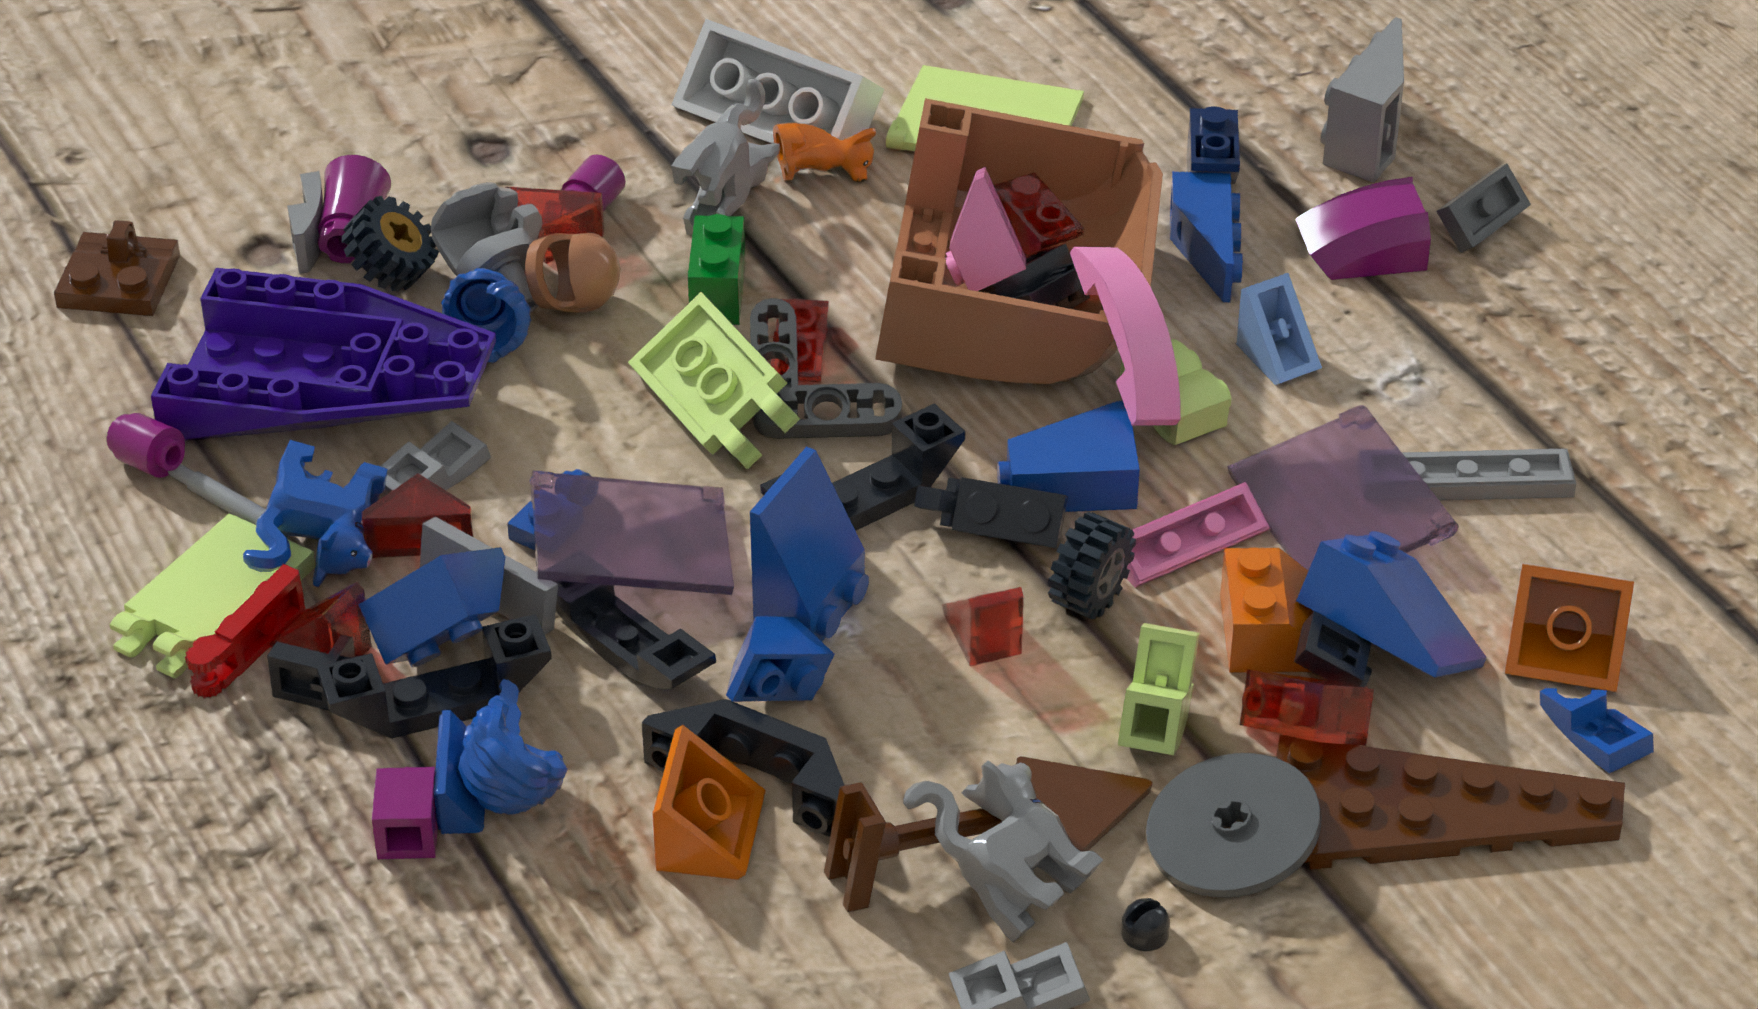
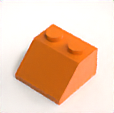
M1224 548L1220 599L1229 673L1311 672L1294 662L1302 625L1314 612L1312 609L1296 601L1308 570L1280 548Z
M1522 564L1505 674L1617 692L1634 581Z

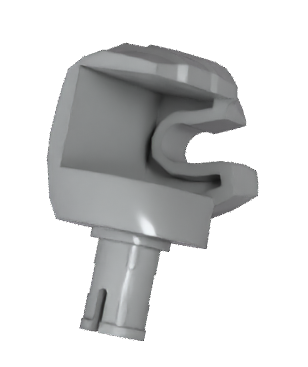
M493 182L480 183L471 186L469 189L454 193L451 198L441 204L431 223L432 239L445 262L456 276L477 268H485L501 273L519 287L520 292L523 293L525 300L530 306L531 313L539 306L533 300L528 288L525 261L529 245L534 240H537L543 224L542 216L533 204L517 207L518 193L510 188L498 187Z

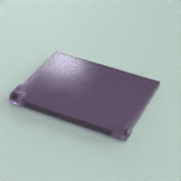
M1359 405L1339 414V418L1227 466L1228 474L1236 485L1244 482L1247 483L1270 526V532L1285 553L1308 571L1321 541L1341 539L1347 534L1355 536L1369 535L1370 531H1377L1398 540L1401 544L1399 550L1408 553L1428 543L1432 546L1454 536L1459 528L1457 522L1364 405Z
M532 471L529 483L531 485V502L533 505L537 579L723 595L733 594L734 582L724 511L723 487L692 486Z

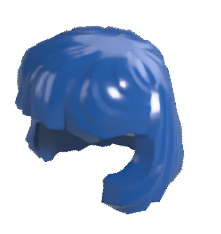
M477 268L464 274H458L455 279L450 281V287L441 302L442 314L496 333V343L488 362L494 363L498 361L499 358L505 357L523 344L528 335L531 322L530 306L514 282L509 281L501 273L485 268Z

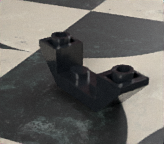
M935 403L892 423V455L832 483L855 531L915 503L917 487L931 488L965 441L966 431ZM780 476L760 484L761 493L765 495Z
M533 614L483 626L485 659L387 683H382L372 653L316 667L331 713L393 739L438 728L439 715H442L443 710H451L461 721L473 719L477 716L476 712L488 706L491 698L500 695L501 690L499 686L503 679L514 683L520 693L552 659L551 649L537 615Z
M728 699L647 715L642 721L644 763L664 772L675 729L684 725L718 753L731 761L745 764L773 775L783 782L792 783L793 822L811 832L821 833L828 837L831 836L840 786H844V782L825 737Z

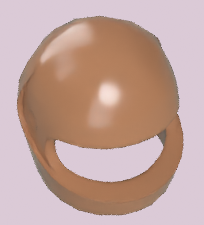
M554 233L534 240L527 250L525 272L528 288L535 303L543 309L565 312H589L596 310L614 295L620 280L621 268L616 252L606 239L595 233ZM548 247L554 256L558 271V293L556 299L548 290L543 274V260Z

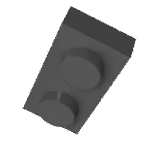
M1506 163L1493 169L1436 212L1458 250L1462 253L1475 247L1529 207L1531 203Z

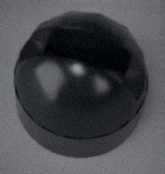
M1152 898L1137 899L1129 904L1122 917L1121 935L1124 942L1131 948L1139 951H1153L1165 945L1169 938L1170 919L1166 909L1157 900Z

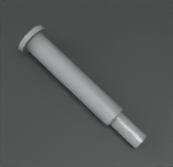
M182 464L177 469L168 471L169 476L187 485L190 491L230 514L256 525L257 519L266 511L265 508L200 471L194 472Z

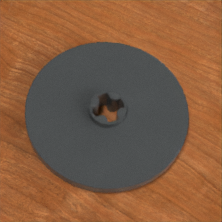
M1256 753L1221 755L1189 767L1163 788L1149 812L1146 827L1147 842L1151 856L1158 869L1167 879L1182 889L1209 897L1245 896L1280 883L1298 870L1307 860L1316 846L1320 835L1322 823L1321 808L1317 794L1310 781L1291 764L1275 757Z

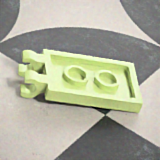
M702 292L628 361L631 367L712 455L724 445L747 470L762 454L739 429L760 409L784 433L800 420L792 409L777 395L787 382Z
M229 513L125 603V611L117 614L110 623L111 630L123 635L113 645L114 650L133 658L157 635L158 638L153 643V650L166 655L156 665L157 671L172 678L182 675L188 667L185 660V652L189 650L188 648L193 647V643L199 637L214 635V631L220 626L223 619L233 614L254 593L260 583L267 581L277 571L258 572L250 569L243 561V554L246 550H269L255 532L256 525ZM288 540L291 557L285 565L299 570L300 579L302 580L315 568L314 551Z

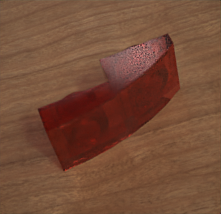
M782 299L793 307L796 314L798 381L821 382L828 332L829 301ZM778 319L776 323V331H774L773 342H779ZM771 359V366L780 375L787 372L789 366L784 361Z

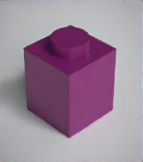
M435 767L376 768L372 827L377 860L436 858L438 824L434 799Z

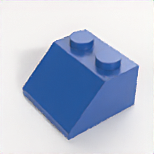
M501 547L440 555L358 604L385 665L408 661L411 667L420 666L440 656L439 646L450 639L452 643H458L482 631L480 622L497 613L500 607L506 558Z

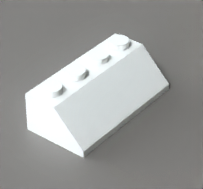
M705 19L671 105L707 120L717 122L731 105L736 103L744 104L747 82L755 78L763 84L765 102L757 120L747 125H741V130L744 134L772 144L774 143L773 127L776 124L799 123L813 125L825 130L837 139L843 140L862 130L869 129L884 88L859 74Z

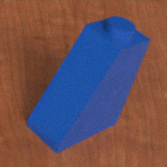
M1116 401L1008 439L1007 461H998V484L1067 495L1068 500L1065 512L1137 509L1140 468L1133 426L1123 401Z

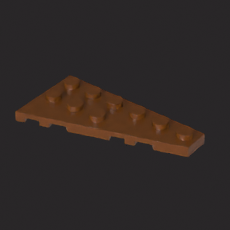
M1281 734L1279 736L1276 758L1291 764L1307 777L1317 794L1321 808L1322 823L1320 835L1312 853L1305 861L1308 862L1310 870L1332 868V860L1362 857L1370 864L1460 856V851L1463 847L1489 845L1492 853L1512 851L1515 842L1542 840L1550 847L1618 841L1620 839L1625 783Z

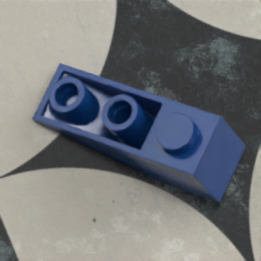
M1172 171L1170 240L1221 301L1231 303L1232 283H1241L1243 256L1242 253H1233L1240 252L1241 223H1232L1239 222L1240 193H1231V173Z

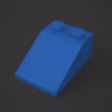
M805 447L750 511L753 621L756 616L796 617L817 638L823 641L825 638H831L836 633L841 618L853 604L858 605L863 600L868 589L869 576L865 574V549L816 450Z
M1370 531L1369 535L1355 536L1347 534L1341 539L1320 542L1297 597V602L1347 628L1434 678L1484 666L1487 659L1486 655L1417 559L1399 550L1401 544L1398 540L1381 532Z

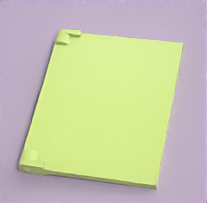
M923 65L896 120H893L888 130L886 147L915 151L925 98L1072 126L1083 101L1084 91Z

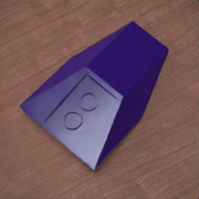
M215 268L200 298L205 331L188 364L167 363L151 394L154 418L178 429L183 434L185 441L327 428L470 407L496 343V333L362 284L294 277L286 274L242 271L235 268Z

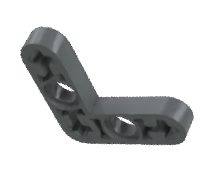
M770 298L757 303L752 309L750 316L751 345L766 361L779 359L789 366L787 372L781 375L787 384L777 395L797 416L798 404H804V419H800L786 433L760 409L752 417L754 427L760 434L767 438L790 439L868 437L892 433V423L902 418V399L895 388L882 383L798 385L796 314L793 307L782 299ZM770 318L778 319L779 342H769L767 324ZM822 402H833L841 408L842 412L835 419L822 420L816 417L813 409ZM851 403H857V418H850ZM883 403L885 415L874 416L873 404Z

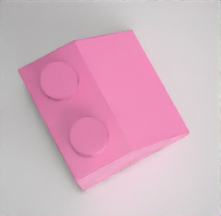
M986 167L977 170L951 237L950 251L946 252L947 258H945L947 259L946 264L955 284L959 286L966 283L968 290L979 291L1026 270V256Z

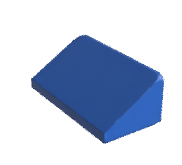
M443 710L442 715H439L434 785L438 830H441V834L479 833L484 829L485 808L478 803L476 797L465 787L458 770L460 756L464 750L463 739L467 726L451 710Z

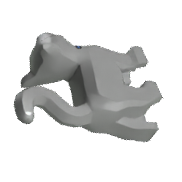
M755 78L747 82L744 104L736 103L731 105L717 122L708 125L700 132L671 165L675 184L682 185L686 181L687 176L693 175L697 176L700 184L693 205L686 210L683 217L687 235L692 236L695 215L710 216L722 214L731 216L745 202L750 188H754L765 181L768 163L779 154V144L757 145L749 143L741 130V125L750 124L758 119L765 102L763 84Z
M987 761L981 766L983 777L979 784L968 785L961 792L964 797L1002 820V823L972 840L958 833L960 810L951 791L942 784L931 781L913 784L906 790L903 804L907 809L919 807L927 802L936 806L935 836L945 852L958 862L962 876L978 893L989 916L1012 942L1016 941L1035 924L1028 912L1025 911L1031 904L1047 910L1060 900L1064 895L1063 890L1072 893L1092 875L1103 861L1094 851L1080 852L1071 843L1059 816L1036 797L1031 782L1032 772L1030 767L1024 763L1012 766L1001 763L995 766L990 761ZM1036 867L1042 869L1054 878L1056 882H1042L1035 876L1033 869Z

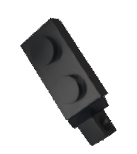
M961 477V480L948 478L946 490L918 486L914 507L942 512L940 525L952 527L954 531L1058 549L1068 496Z

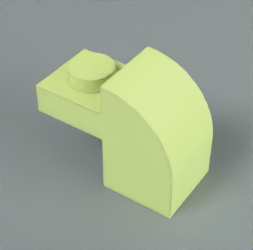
M1147 623L1141 626L1133 682L1126 689L1118 738L1119 746L1174 756L1180 746L1188 718L1200 633Z

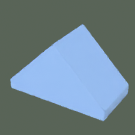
M1289 273L1241 289L1236 345L1274 385L1322 368Z

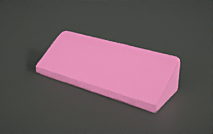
M1244 482L1133 529V538L1136 539V546L1131 552L1135 553L1133 562L1127 566V569L1130 570L1127 580L1136 588L1220 552L1224 548H1229L1268 531L1270 526L1247 483Z

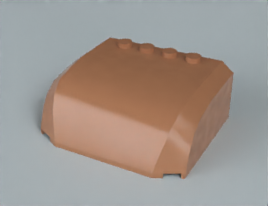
M925 98L875 360L975 379L1035 384L1064 383L1096 371L1118 349L1099 295H1089L1090 298L1072 309L968 290L966 283L959 286L955 284L946 264V252L950 251L951 237L977 170L986 167L1026 258L1038 251L1066 244L1070 252L1074 247L1119 248L1136 264L1151 287L1163 173L1156 162L1150 163L1143 153L1145 144L1143 140Z

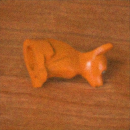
M785 123L776 124L773 127L774 143L780 145L777 157L784 181L793 180L794 174L799 170L824 172L839 166L845 169L855 182L867 180V168L872 164L874 148L870 140L876 135L875 128L865 129L848 138L839 140L825 130L808 124Z

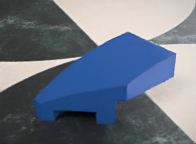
M1545 688L1540 691V706L1549 718L1583 754L1609 774L1654 752L1652 732L1618 710L1607 709V690H1591V694L1581 699L1565 698L1557 693V688Z

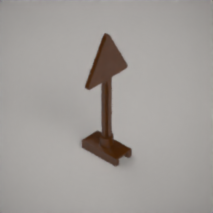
M1023 756L1018 757L1016 764L1024 763L1030 767L1032 772L1031 782L1036 797L1059 816L1071 843L1080 852L1089 851L1150 794L1153 784L1151 780ZM862 782L840 786L824 873L828 880L839 877L846 878L847 884L843 906L847 912L869 908L879 860L897 857L899 851L940 843L935 836L936 817L894 826L891 822L884 820ZM983 808L960 812L958 833L963 837L979 835L1002 823V820L991 815Z

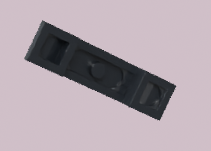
M579 554L543 575L558 584L556 612L583 642L606 662L627 676L652 687L673 689L716 663L715 653L681 628L668 635L615 596L613 578Z

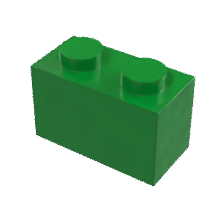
M722 214L710 216L695 215L688 269L689 303L702 292L732 325H740L746 264L744 216H726Z

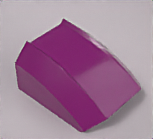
M1413 177L1386 180L1357 188L1317 205L1296 218L1309 255L1331 280L1427 271L1431 245L1429 217L1413 184Z

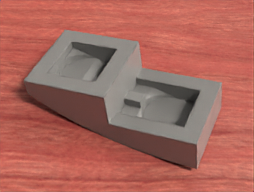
M319 171L300 174L304 203L287 206L292 244L299 274L309 272L321 253L318 245V226L324 200Z
M451 421L421 449L408 441L380 467L388 469L385 490L409 506L448 490L481 467L491 458V455L485 443Z
M1067 942L1013 964H1010L1006 952L1002 951L949 973L961 1009H1069L1090 1001Z

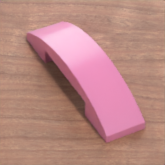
M1074 247L1070 255L1084 294L1099 295L1125 367V371L1116 383L1131 425H1176L1181 420L1177 366L1163 313L1149 283L1136 264L1119 248Z

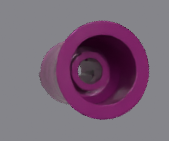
M344 155L332 160L325 169L324 201L318 226V245L320 251L325 252L332 261L351 263L355 259V257H346L344 249L348 246L342 243L345 226L370 199L373 200L377 196H382L385 201L391 190L390 175L377 161L361 155Z

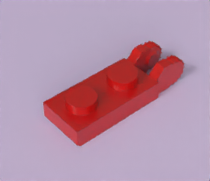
M283 564L267 581L260 583L254 593L233 614L223 619L220 626L214 631V635L199 637L193 643V647L188 648L189 650L185 652V660L188 669L194 673L190 681L194 694L205 699L206 697L211 698L212 696H217L218 693H222V689H226L238 676L244 673L306 613L299 570Z

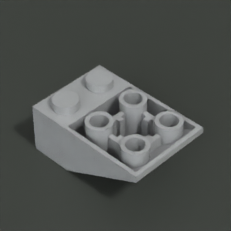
M1395 17L1382 32L1378 31L1374 34L1369 46L1361 55H1355L1348 69L1339 78H1334L1330 82L1324 98L1325 105L1329 107L1327 121L1324 124L1320 138L1321 143L1325 144L1323 165L1373 183L1393 162L1396 155L1404 87L1402 19Z

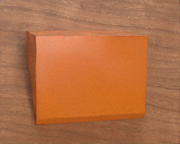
M684 725L675 729L652 814L656 871L738 880L746 875L766 790Z

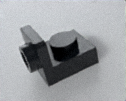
M1314 611L1302 625L1294 662L1330 681L1326 705L1337 710L1350 695L1357 697L1366 687L1372 673V669L1367 666L1371 642Z
M340 635L328 654L276 642L267 655L273 697L330 711L316 666L355 657L353 637Z

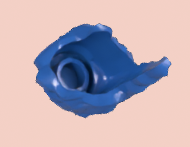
M503 679L499 686L501 690L500 695L491 698L488 706L476 712L477 716L466 727L463 739L464 750L460 756L458 770L465 787L476 797L480 805L498 814L513 815L526 812L538 804L543 805L557 790L561 789L563 778L568 768L563 762V756L558 751H544L524 743L523 738L519 735L521 731L519 727L521 711L517 706L519 689L511 681Z

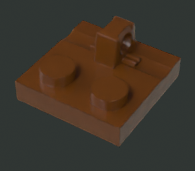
M115 220L110 234L83 232L78 241L77 248L73 252L54 291L56 307L153 316L180 257L178 240L136 236L134 224L131 221Z

